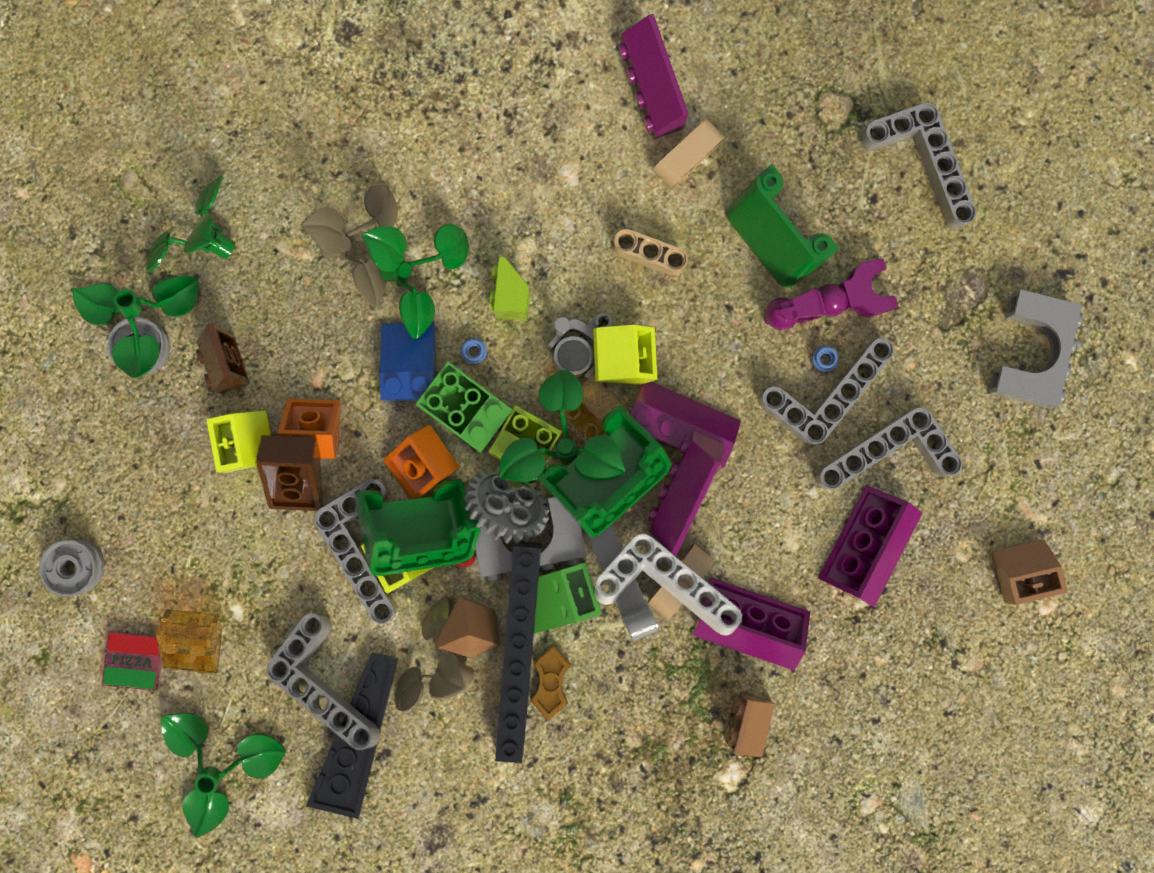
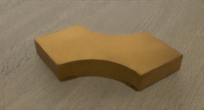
M554 644L533 662L539 673L540 684L531 702L547 721L568 704L562 691V680L571 664Z

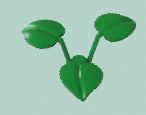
M219 176L216 180L212 181L198 197L194 212L197 215L201 214L202 218L197 222L187 240L170 237V232L168 231L162 233L155 240L147 257V274L150 275V271L161 263L169 245L173 243L184 245L185 253H191L200 249L207 253L211 251L223 259H227L231 255L236 242L222 234L223 230L217 227L213 222V215L208 213V209L213 205L218 194L220 182L224 177Z
M453 224L443 225L435 233L434 246L439 254L411 262L404 261L402 254L407 248V241L404 234L396 227H375L361 235L374 264L380 269L381 277L387 282H396L398 287H404L411 292L404 293L401 296L399 310L403 324L412 339H418L432 324L435 316V305L428 293H417L415 287L404 281L411 275V266L442 259L446 269H456L465 262L469 251L468 238L463 229Z
M181 276L159 282L152 290V297L157 303L146 300L143 296L137 297L129 289L118 291L114 286L108 284L73 288L72 294L78 312L84 320L92 325L101 326L108 324L113 318V313H121L127 318L134 337H123L117 341L112 350V357L114 363L121 371L131 378H139L147 374L155 366L160 352L159 345L153 336L143 335L139 337L134 317L140 314L142 310L141 304L153 308L161 307L163 313L169 317L184 316L196 304L199 280L195 277Z
M559 370L546 379L541 385L538 394L540 404L546 410L551 412L559 410L564 439L557 443L556 451L553 452L546 448L538 449L533 439L521 438L512 442L506 448L499 465L501 480L528 482L540 477L546 466V460L541 453L552 456L555 460L559 458L561 463L566 466L575 460V466L578 471L590 478H611L625 473L620 450L611 438L606 436L592 437L586 441L584 449L577 448L576 443L570 439L564 409L573 411L580 407L583 401V389L578 378L567 370Z
M193 713L167 714L161 720L163 738L168 748L175 755L185 758L192 755L195 749L197 750L198 768L196 771L199 775L194 783L195 789L185 796L182 806L184 816L195 838L214 830L224 820L229 811L228 797L222 792H215L222 778L238 764L243 763V770L248 776L255 779L265 778L278 768L286 754L285 747L275 738L264 734H252L242 739L237 746V752L241 758L235 760L223 771L214 766L204 768L203 751L200 744L208 736V728L205 721Z

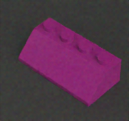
M650 14L622 33L618 50L621 59H626L629 66L626 72L630 84L635 83L637 89L635 98L638 107H643L646 117H643L646 130L647 132H652L654 139L683 130L689 113L654 14Z
M654 382L642 385L629 414L657 442L680 451L684 439H690L694 431L724 444L719 469L724 468L741 424V420Z
M695 431L690 439H684L679 453L683 454L680 462L674 461L668 475L672 479L669 485H663L658 499H661L658 508L653 506L647 520L651 522L649 532L673 555H677L722 460L724 444Z
M866 485L818 579L875 607L923 513L910 502Z
M710 577L708 584L740 610L742 615L741 622L732 634L721 635L697 616L693 636L795 670L806 652L810 611ZM703 597L701 605L711 607L712 603L708 598ZM721 615V620L724 624H733L730 616Z

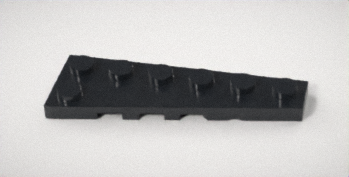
M372 652L350 705L375 724L381 733L399 658ZM345 715L342 722L344 727L348 723L347 715ZM363 729L360 733V739L363 743L366 744L368 742L369 735L368 732L365 729ZM337 735L306 807L358 819L361 814L378 743L374 747L357 750Z

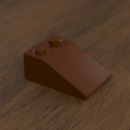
M214 323L208 324L197 340L199 349L196 350L200 363L205 365L207 371L204 378L208 388L212 389L213 392L222 394L249 385L250 381L235 335Z
M262 435L256 465L269 509L318 511L323 507L321 463L317 438Z

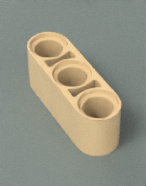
M706 119L659 161L653 171L670 189H673L724 142L726 137L709 119Z
M630 229L620 230L615 235L613 248L615 253L622 258L672 276L682 273L687 264V254L681 248ZM622 238H628L632 242V247L623 249L618 241ZM652 247L656 250L657 256L648 258L644 255L643 249ZM671 256L678 257L681 260V266H670L668 258Z
M693 544L680 559L682 563L701 578L706 575L715 562L711 556L696 544ZM686 580L677 581L681 588H691ZM659 585L646 603L667 621L682 605L678 599L661 585Z

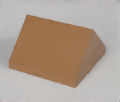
M459 597L434 646L469 658L501 646L495 610Z

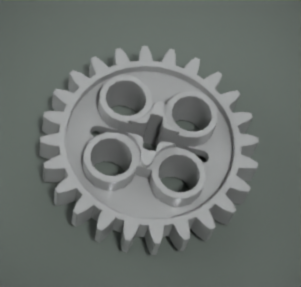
M496 466L494 471L489 467L484 472L478 471L477 475L472 477L465 490L467 494L464 497V501L468 502L465 509L473 511L469 518L478 519L479 522L476 527L485 526L486 535L491 531L495 533V540L503 536L505 543H508L511 538H513L516 544H519L521 539L526 543L530 538L535 539L546 526V522L549 519L547 514L550 511V508L545 506L548 500L540 498L543 490L534 489L537 485L536 482L529 484L528 482L501 480L499 466Z

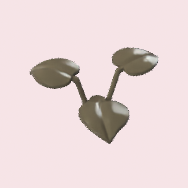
M382 185L370 187L364 196L365 209L373 218L347 233L342 232L344 228L342 216L338 211L329 207L311 213L300 225L310 234L325 258L340 257L341 261L349 260L359 264L353 267V280L360 294L373 307L380 303L386 288V281L381 277L380 269L376 267L372 259L364 262L362 258L347 255L351 249V241L348 237L374 225L376 222L379 227L393 226L398 216L397 203L392 192Z
M447 596L436 602L429 609L423 620V638L427 641L433 640L434 644L451 614L450 600ZM440 649L446 655L439 661L433 675L421 676V669L415 666L409 668L401 676L395 693L397 710L408 712L419 704L424 692L423 682L426 680H430L429 693L435 699L449 698L465 691L473 679V668L460 663L457 655Z

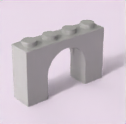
M1022 289L1012 293L1005 319L1032 325L1040 329L1049 340L1050 358L1046 366L1038 373H1030L1006 366L995 368L988 394L1046 409L1059 407V404L1063 402L1065 397L1064 382L1071 371V364H1069L1070 356L1077 345L1075 334L1083 318L1082 313H1080L1082 304Z
M555 497L548 498L554 532L550 544L541 552L540 571L556 568L555 563L566 561V566L582 563L581 558L587 557L581 526ZM482 526L476 545L480 576H487L488 581L504 578L503 573L511 572L513 551L506 546L502 536L495 540V533L491 531L486 535V527Z

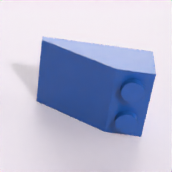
M432 322L418 339H412L403 323L382 324L380 399L385 403L418 401L437 376L435 322Z

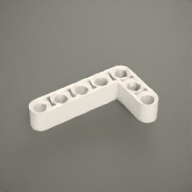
M640 534L634 537L596 581L595 598L601 604L608 605L615 602L643 570L717 633L730 635L741 622V612L733 603L647 534ZM644 546L649 552L647 554H640L636 551L635 547ZM665 563L670 570L666 572L660 571L656 564ZM620 565H627L632 572L623 574L618 570V567ZM686 580L691 588L683 589L678 585L677 581ZM608 584L614 588V592L605 594L600 587ZM699 598H708L712 606L704 607L701 605ZM721 615L730 616L733 624H724L721 620Z

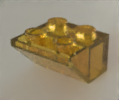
M594 375L582 385L583 401L580 407L573 411L564 409L567 426L584 445L590 438L602 436L605 433L602 427L605 415L615 410L619 405L622 407L600 382L595 381ZM559 410L554 411L556 415L560 418Z
M166 609L156 632L163 668L174 671L186 670L217 674L222 640L220 614Z

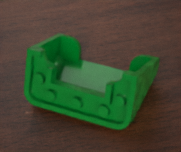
M771 164L730 204L727 210V218L777 283L782 287L791 288L824 264L840 248L829 235L824 233H816L809 239H804L773 200L782 190L783 178L775 166Z
M620 405L605 415L602 426L605 433L602 436L611 438L617 444L625 467L624 474L611 478H590L578 471L574 460L566 468L561 464L550 465L538 478L590 537H596L603 533L663 479L671 468V462L663 447Z
M461 479L441 481L435 487L433 496L383 503L382 494L376 490L357 492L356 508L367 565L372 575L384 576L459 564L473 556L481 527H476L479 522L478 519L469 518L473 511L465 509L468 502L464 501V497L467 493H465L466 489Z

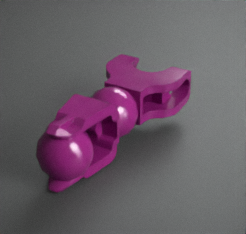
M881 258L861 263L848 274L846 281L839 285L826 284L819 289H813L791 300L785 297L772 300L767 306L764 322L781 331L792 328L796 323L810 322L824 315L833 317L838 316L844 311L853 310L859 315L869 318L891 311L899 305L895 296L881 297L872 289L871 281L873 277L887 269L885 260Z

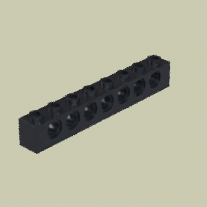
M520 541L519 544L514 542L495 755V761L522 763L542 547V543L538 542L526 543L525 541Z

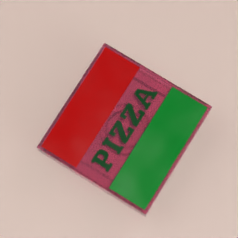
M108 631L102 685L150 691L158 690L165 636Z

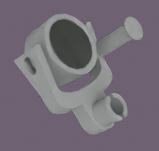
M607 313L598 314L588 325L578 319L569 321L565 317H559L555 320V338L548 344L547 349L551 352L555 348L552 362L556 371L567 370L577 378L584 375L582 380L586 383L595 374V364L589 369L593 361L591 346L580 337L570 336L564 338V336L570 331L578 332L594 344L593 329L599 328V322L606 324V326L601 327H611L613 324L611 317L607 316Z

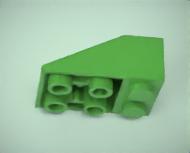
M450 362L445 364L415 404L480 453L512 412L510 407Z
M586 561L539 575L534 634L602 614L599 602L594 595L595 589Z

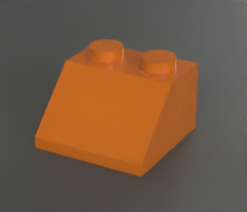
M287 398L277 434L286 437L307 436L317 438L320 458L335 459L339 444L340 400Z
M430 424L409 435L383 459L410 499L423 497L460 468L455 458Z

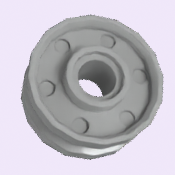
M134 317L139 337L151 335L159 345V358L155 366L147 373L152 374L162 368L169 358L171 348L169 337L161 327L150 320ZM127 319L116 324L108 337L107 348L113 362L112 350L117 341L123 337H134Z
M78 539L62 540L52 544L44 551L39 562V574L42 583L50 592L59 596L81 595L91 591L99 584L104 574V560L96 546L88 541ZM71 561L75 564L73 574L69 571V563Z

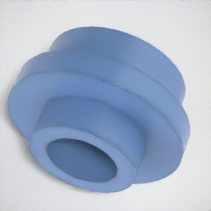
M468 339L461 347V356L469 364H480L487 356V347L480 339ZM471 348H478L479 354L471 356L469 354Z
M821 346L812 355L814 367L821 372L832 371L839 362L837 351L830 346ZM822 355L828 356V364L821 362Z

